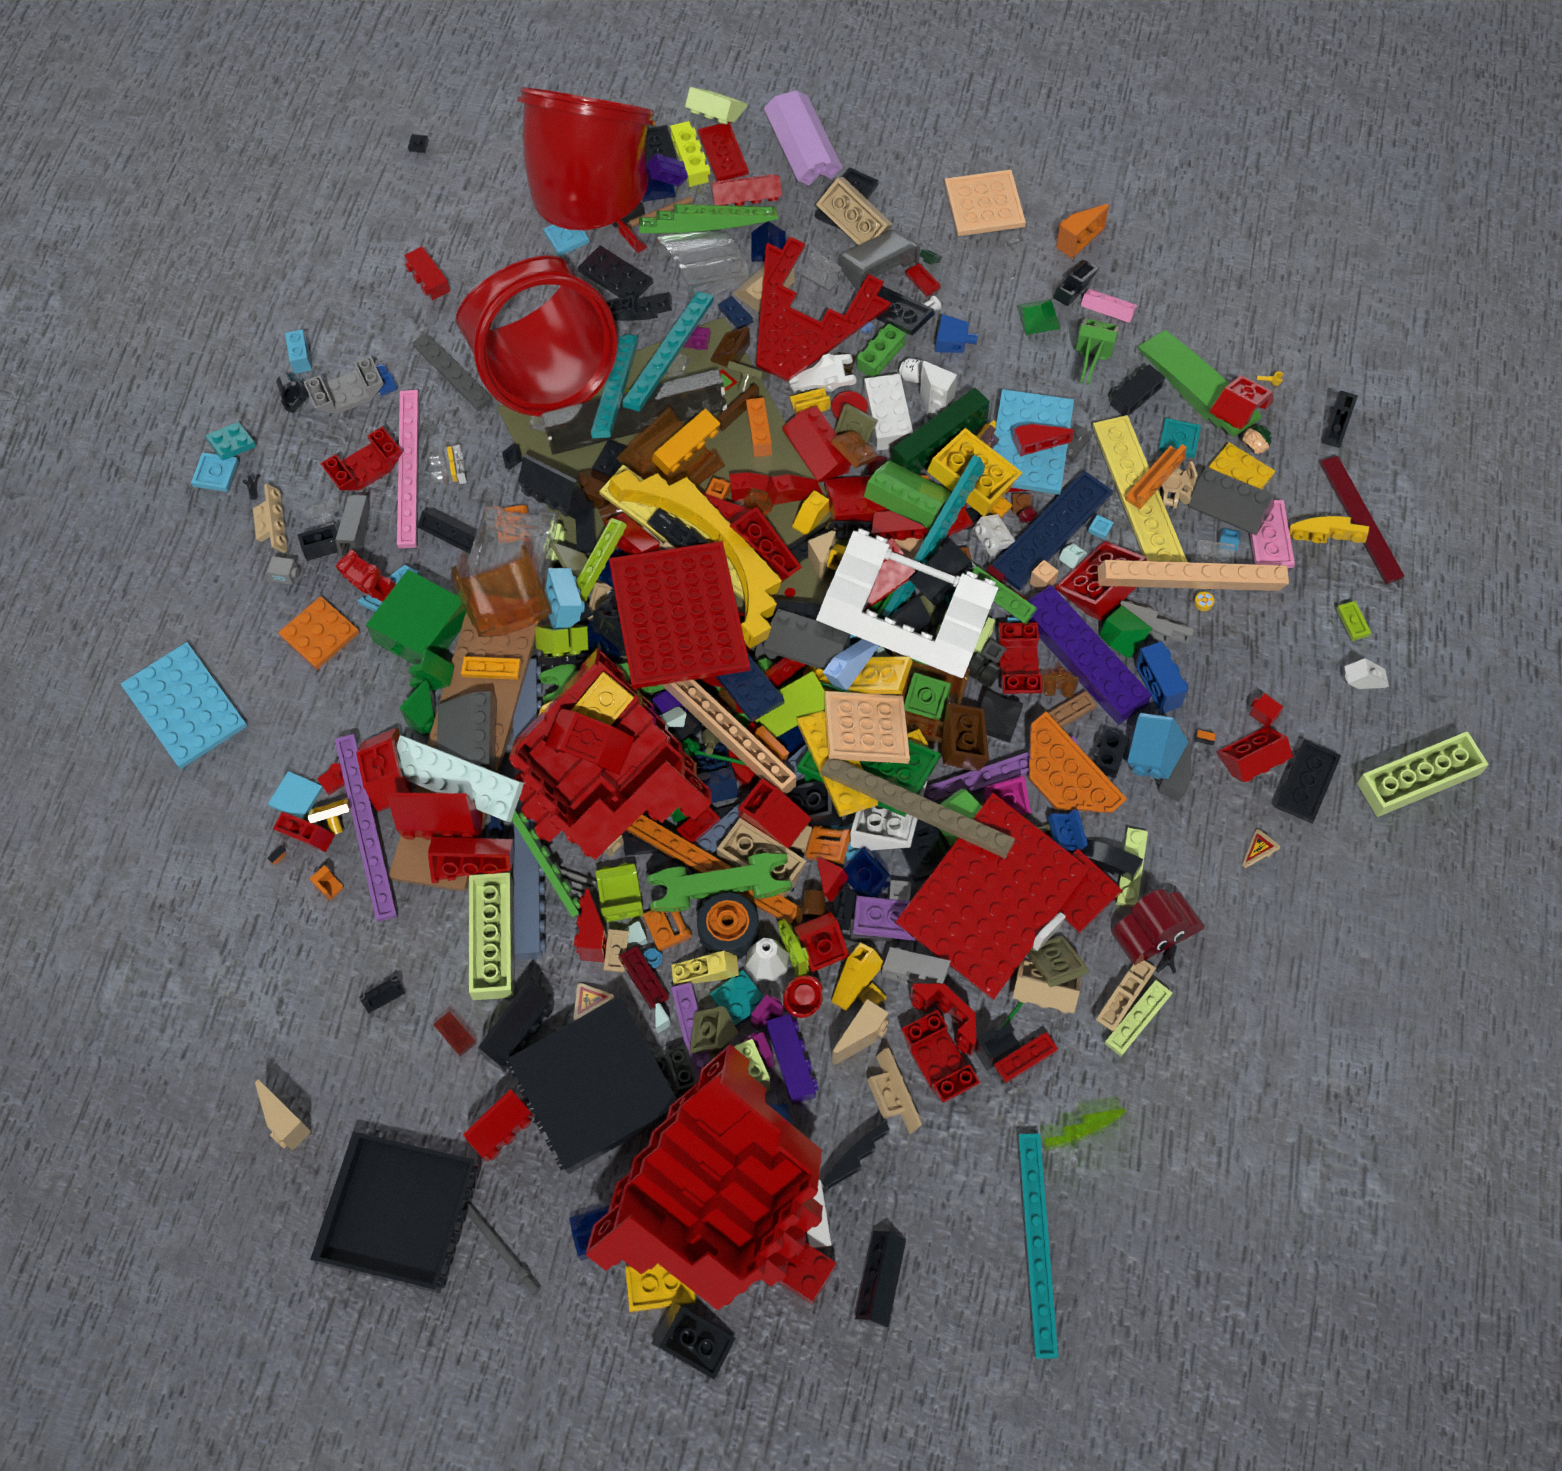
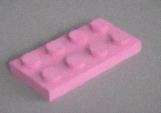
M1274 500V507L1258 534L1253 535L1250 533L1255 565H1284L1287 568H1294L1295 561L1284 500Z

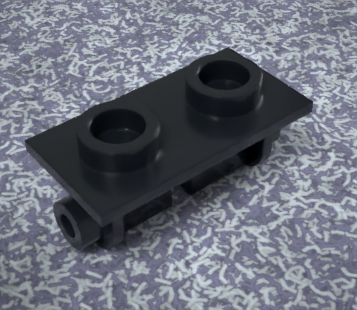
M842 886V889L839 890L833 901L831 913L838 921L840 929L849 931L856 892H851L847 886Z
M397 976L359 997L369 1014L406 993Z

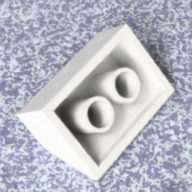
M924 361L922 363L920 397L927 415L934 418L954 403L957 374Z

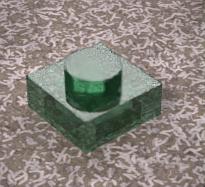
M922 249L920 252V256L924 258L923 261L931 265L933 263H940L942 256L929 249Z

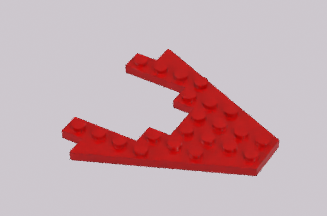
M791 236L782 250L769 243L766 244L756 367L787 382L889 309L891 302L877 296L884 285V281L868 274L845 316L828 308L820 322L791 308L797 297V292L783 285L806 245Z

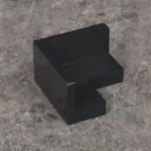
M1011 1023L997 1031L995 1028H992L976 1037L974 1052L986 1071L991 1069L998 1061L1021 1048L1013 1035L1015 1029Z

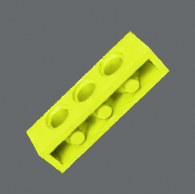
M689 121L671 125V139L679 161H683L685 164V170L688 174L686 180L689 187L708 183V175L711 174L708 164H705L704 152L700 151L701 144L699 139L696 140L695 128L691 127Z

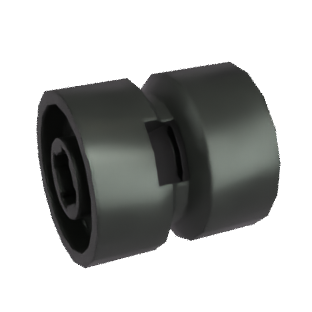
M978 653L970 661L965 673L973 679L978 678L980 684L990 688L999 677L1002 667L994 662L989 663L987 657Z

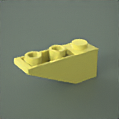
M726 951L672 965L673 985L675 986L690 982L694 984L719 981L739 976L737 956Z

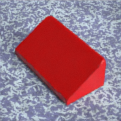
M617 220L618 231L637 253L645 250L647 245L624 221Z

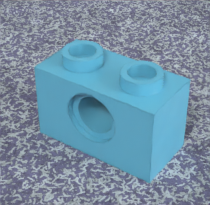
M303 329L285 333L289 362L294 374L312 371L308 342Z

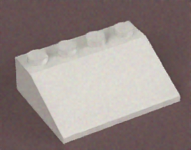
M927 781L923 786L921 792L919 793V796L924 797ZM879 806L856 812L851 830V847L866 850L910 848L918 819L908 814L906 817H903Z

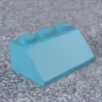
M548 568L543 594L548 617L553 630L568 629L580 621L581 612H584L585 608L584 601L580 599V589L576 586V577L573 576L571 568Z

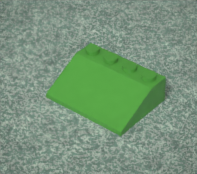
M889 460L877 469L870 478L864 497L931 530L952 492Z

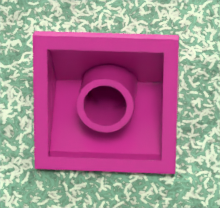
M1024 776L985 786L984 801L994 793L1022 816L1031 813Z

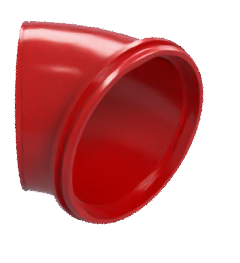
M522 87L520 90L521 96H517V101L524 103L523 153L531 198L538 214L547 222L560 228L591 230L617 222L618 219L624 218L633 211L641 202L648 186L646 138L648 125H655L656 120H652L653 115H655L654 110L579 95Z
M550 255L532 257L497 271L478 284L464 298L456 313V324L474 355L476 369L481 381L497 401L515 412L528 416L551 417L573 411L584 405L598 393L612 371L618 343L613 314L599 292L584 280L576 277L567 262L560 257ZM539 285L560 286L548 301L532 313L511 324L490 330L491 324L500 309L516 294Z

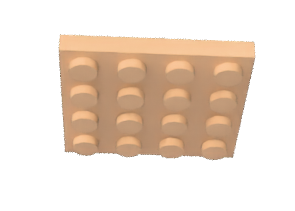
M1012 170L945 179L944 184L957 236L1025 227L1026 222Z
M825 691L824 701L829 759L909 763L910 755L903 696Z

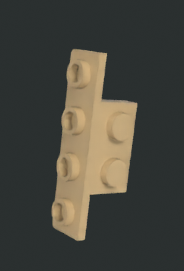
M265 484L266 501L253 508L256 540L263 542L270 537L271 547L285 553L288 550L281 493L277 488Z
M885 1048L876 1056L883 1074L872 1076L867 1081L883 1119L901 1115L909 1134L922 1126L920 1115L914 1107L912 1097L908 1093L903 1076L900 1074L895 1063L894 1056L889 1048Z

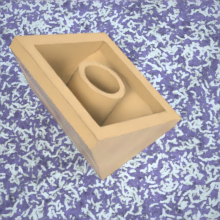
M830 531L808 541V561L819 581L822 582L829 569L826 566L830 551L836 545L835 531Z

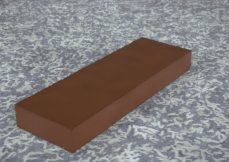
M752 385L717 417V420L721 423L719 429L722 432L747 410L746 400L759 398L758 386Z

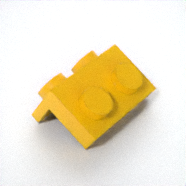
M824 388L790 396L795 416L800 411L817 406L821 412L831 407L830 396H827Z

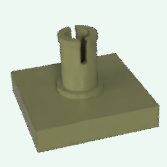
M729 361L727 366L729 369L741 372L742 377L737 389L741 392H746L750 388L752 378L757 377L769 381L771 375L770 373Z
M846 404L843 407L835 433L839 436L854 430L869 445L878 420Z

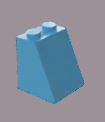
M1140 713L1127 763L1133 773L1138 776L1144 775L1155 779H1169L1189 741L1173 717Z

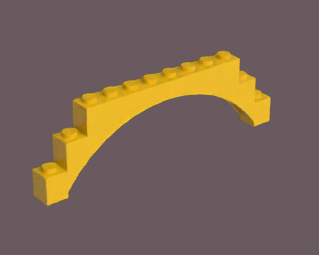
M629 469L610 478L608 491L619 503L627 501L660 508L693 524L714 542L723 541L725 554L738 575L744 594L745 621L741 624L745 644L752 648L768 639L772 627L766 619L773 615L777 605L771 596L778 592L782 580L772 571L766 561L760 558L754 548L750 547L730 527L731 523L726 521L719 510L697 489L696 485L686 477L669 486L666 480L662 479L658 473L639 482L638 478Z

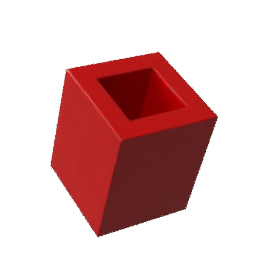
M1264 693L1260 699L1256 697L1251 703L1250 707H1252L1249 715L1264 726L1270 727L1279 717L1284 706Z

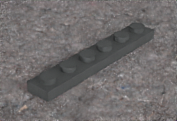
M427 333L412 342L413 347L477 411H480L492 402L491 397Z

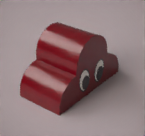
M1159 889L1140 899L1132 908L1131 914L1117 923L1112 931V935L1130 961L1136 965L1204 930L1205 925L1181 892L1168 894L1166 890Z

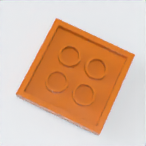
M321 596L278 632L279 636L316 670L360 633L352 623Z

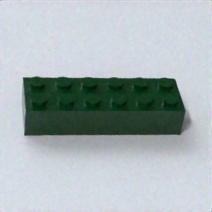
M973 388L894 446L892 462L918 475L924 468H929L932 459L963 429L966 428L971 433H974L978 428H983L987 424L990 401L978 389Z

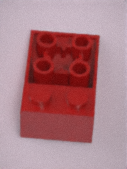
M761 778L738 808L739 818L788 849L812 820L783 792L763 778Z
M585 889V895H581L580 898L582 914L578 915L577 918L579 934H575L574 947H576V953L579 954L581 961L604 963L607 937L589 889Z

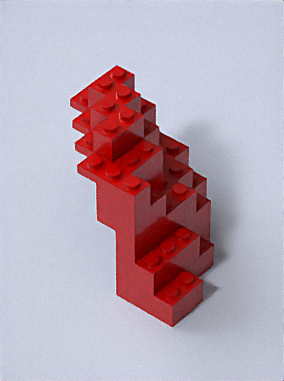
M599 648L582 663L581 670L564 686L563 692L514 740L509 757L512 766L518 770L521 769L513 779L524 783L519 800L522 801L521 810L526 818L533 819L536 822L534 827L536 835L542 840L546 839L550 842L563 831L571 843L579 845L581 851L587 857L591 856L594 860L646 810H648L647 813L653 820H659L663 823L678 807H680V811L686 817L690 816L695 820L711 804V789L697 777V763L682 750V743L668 731V724L654 712V705L637 689H632V685L626 680V673ZM603 672L608 674L635 697L611 725L635 738L620 775L602 769L599 765L566 752L562 753L545 746L560 709L571 711Z
M731 1044L701 1069L699 1082L669 1107L667 1119L652 1131L649 1145L634 1157L631 1171L616 1183L609 1212L593 1225L585 1254L605 1271L613 1265H618L623 1260L642 1275L648 1269H653L658 1263L717 1311L724 1305H729L740 1293L746 1292L755 1281L762 1279L770 1287L778 1281H783L788 1273V1260L795 1254H800L803 1251L806 1232L821 1223L823 1206L814 1199L818 1193L822 1149L765 1103L767 1089L748 1074L750 1060Z

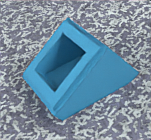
M1222 528L1218 548L1236 552L1241 532Z

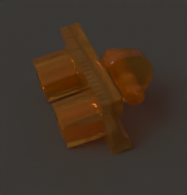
M1059 666L1058 671L1043 674L1042 688H1044L1045 696H1055L1056 689H1063L1064 697L1073 698L1079 677L1070 676V672H1063V666Z

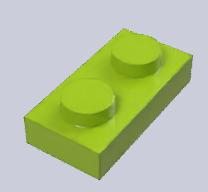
M1356 601L1337 607L1336 610L1351 641L1371 635V631Z

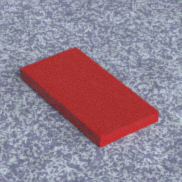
M729 121L727 124L721 123L697 129L716 182L749 175V170Z

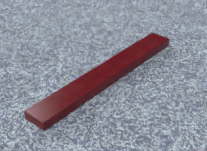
M1335 456L1322 460L1320 466L1348 517H1351L1352 524L1369 526L1366 543L1363 544L1385 584L1402 580L1405 575L1340 458Z

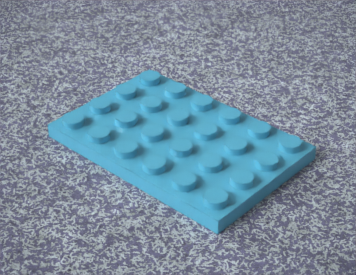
M1002 389L992 449L1023 472L1011 488L1060 495L1068 443L1020 457L1012 438L1014 428L1020 425L1038 424L1070 428L1074 399Z
M187 642L121 683V686L180 770L247 727L245 721Z

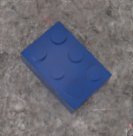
M1162 641L1141 648L1135 668L1146 689L1152 694L1151 698L1160 715L1182 707L1188 691V684L1179 674L1178 665L1172 661L1169 648L1165 647Z

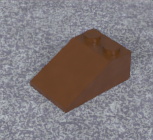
M947 703L941 747L944 766L980 771L989 761L984 709Z

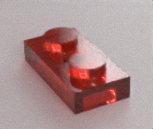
M450 1011L433 1024L459 1057L476 1044L475 1040Z

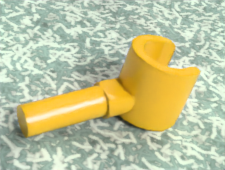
M1276 372L1274 376H1257V380L1270 381L1273 385L1278 386L1282 383L1283 379L1281 378L1284 374Z

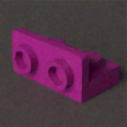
M696 327L683 348L708 350L711 328Z
M765 995L751 1014V1026L758 1030L761 1025L764 1027L766 1021L770 1020V1014L775 1018L783 1016L782 1002L774 996L769 997Z
M755 1032L748 1035L743 1042L753 1039L763 1064L765 1063L767 1069L774 1067L773 1055L763 1032L759 1034Z

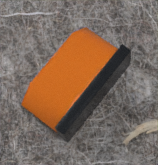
M1197 730L1195 742L1213 746L1216 734Z
M282 845L279 846L267 859L271 864H277L286 856V849Z

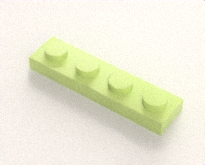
M1127 829L1124 851L1142 858L1143 862L1133 882L1120 876L1119 887L1122 889V893L1117 897L1116 905L1133 908L1138 902L1148 831Z
M1155 980L1104 1044L1122 1057L1173 993Z

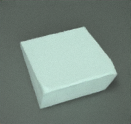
M1072 543L1063 549L1059 559L1073 569L1084 559L1087 552Z
M676 707L659 717L668 724V727H684L686 712L680 707Z
M640 921L623 930L629 931L628 950L647 943Z
M657 1003L655 1026L657 1033H660L670 1027L671 1023L662 1006Z

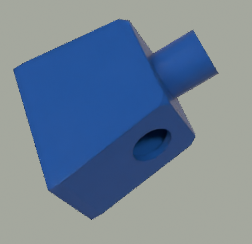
M942 314L935 352L963 353L966 343L977 344L978 334L968 333L969 323L967 321Z

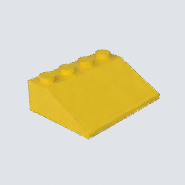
M965 428L932 459L927 472L953 492L973 455L980 457L985 465L984 472L977 480L974 490L970 492L966 503L985 517L1023 472Z

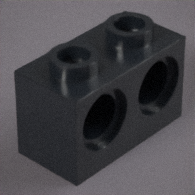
M1109 730L1105 731L1104 737H1099L1097 747L1100 750L1099 753H1094L1092 761L1106 776L1116 779L1129 737ZM1108 743H1112L1116 747H1110ZM1102 760H1107L1111 764H1105Z

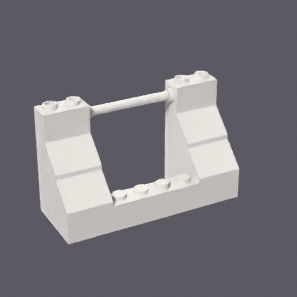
M860 528L858 531L854 530L816 620L963 678L997 593L998 586H995L996 582L987 578L984 581L977 579L978 575L969 571L966 574L962 573L961 577L958 575L957 577L892 552V549H889L890 544L887 543L888 539L878 535L876 538L869 536L870 532ZM884 559H891L949 582L956 587L935 640L928 633L922 632L918 634L913 632L914 628L904 624L903 627L895 625L896 621L890 618L880 619L877 617V613L867 610L866 613L864 612Z

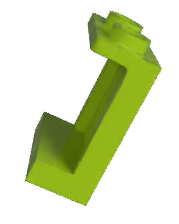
M624 863L619 867H602L595 871L604 923L643 916L635 864Z

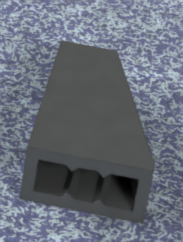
M348 495L335 540L340 560L350 550L356 552L362 559L370 511L367 495Z

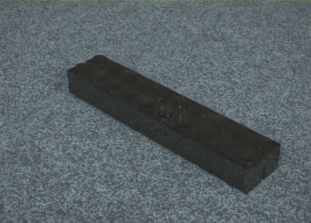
M715 369L658 384L640 412L623 407V400L629 393L625 392L611 437L592 438L591 435L601 399L542 413L541 415L551 453L555 455L605 442L608 439L613 440L695 418L705 408L711 414L722 412L727 409L724 382L719 370Z

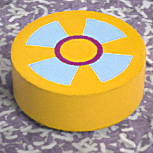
M1209 592L1198 593L1194 600L1195 607L1200 611H1209L1214 604V597Z

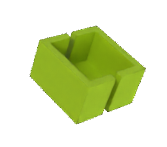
M551 624L535 626L536 649L542 650L544 654L564 656L565 652L581 654V650H588L586 626L574 624L568 629L553 630Z

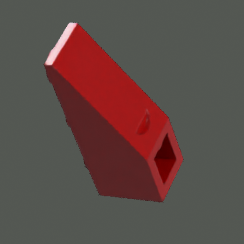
M892 511L874 513L872 534L875 537L878 535L888 540L893 538L894 540L903 541L907 538L923 539L929 533L925 526Z

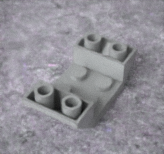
M368 356L355 361L354 364L357 371L326 383L323 382L320 375L303 381L316 411L339 414L370 402L384 385L372 357Z

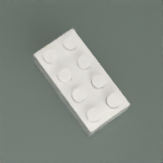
M900 374L865 378L864 394L868 413L878 420L873 433L876 450L891 449L913 433Z

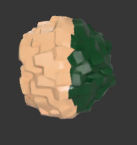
M1259 425L1249 428L1243 434L1242 442L1246 447L1249 445L1254 449L1255 452L1253 454L1263 453L1268 450L1272 442L1271 432L1267 430L1266 426Z

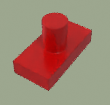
M340 763L331 764L329 771L317 778L328 795H331L345 785Z

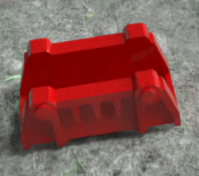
M350 550L335 566L352 585L381 602L386 599L396 585L390 578L383 577L380 574L381 570L362 560L353 550Z

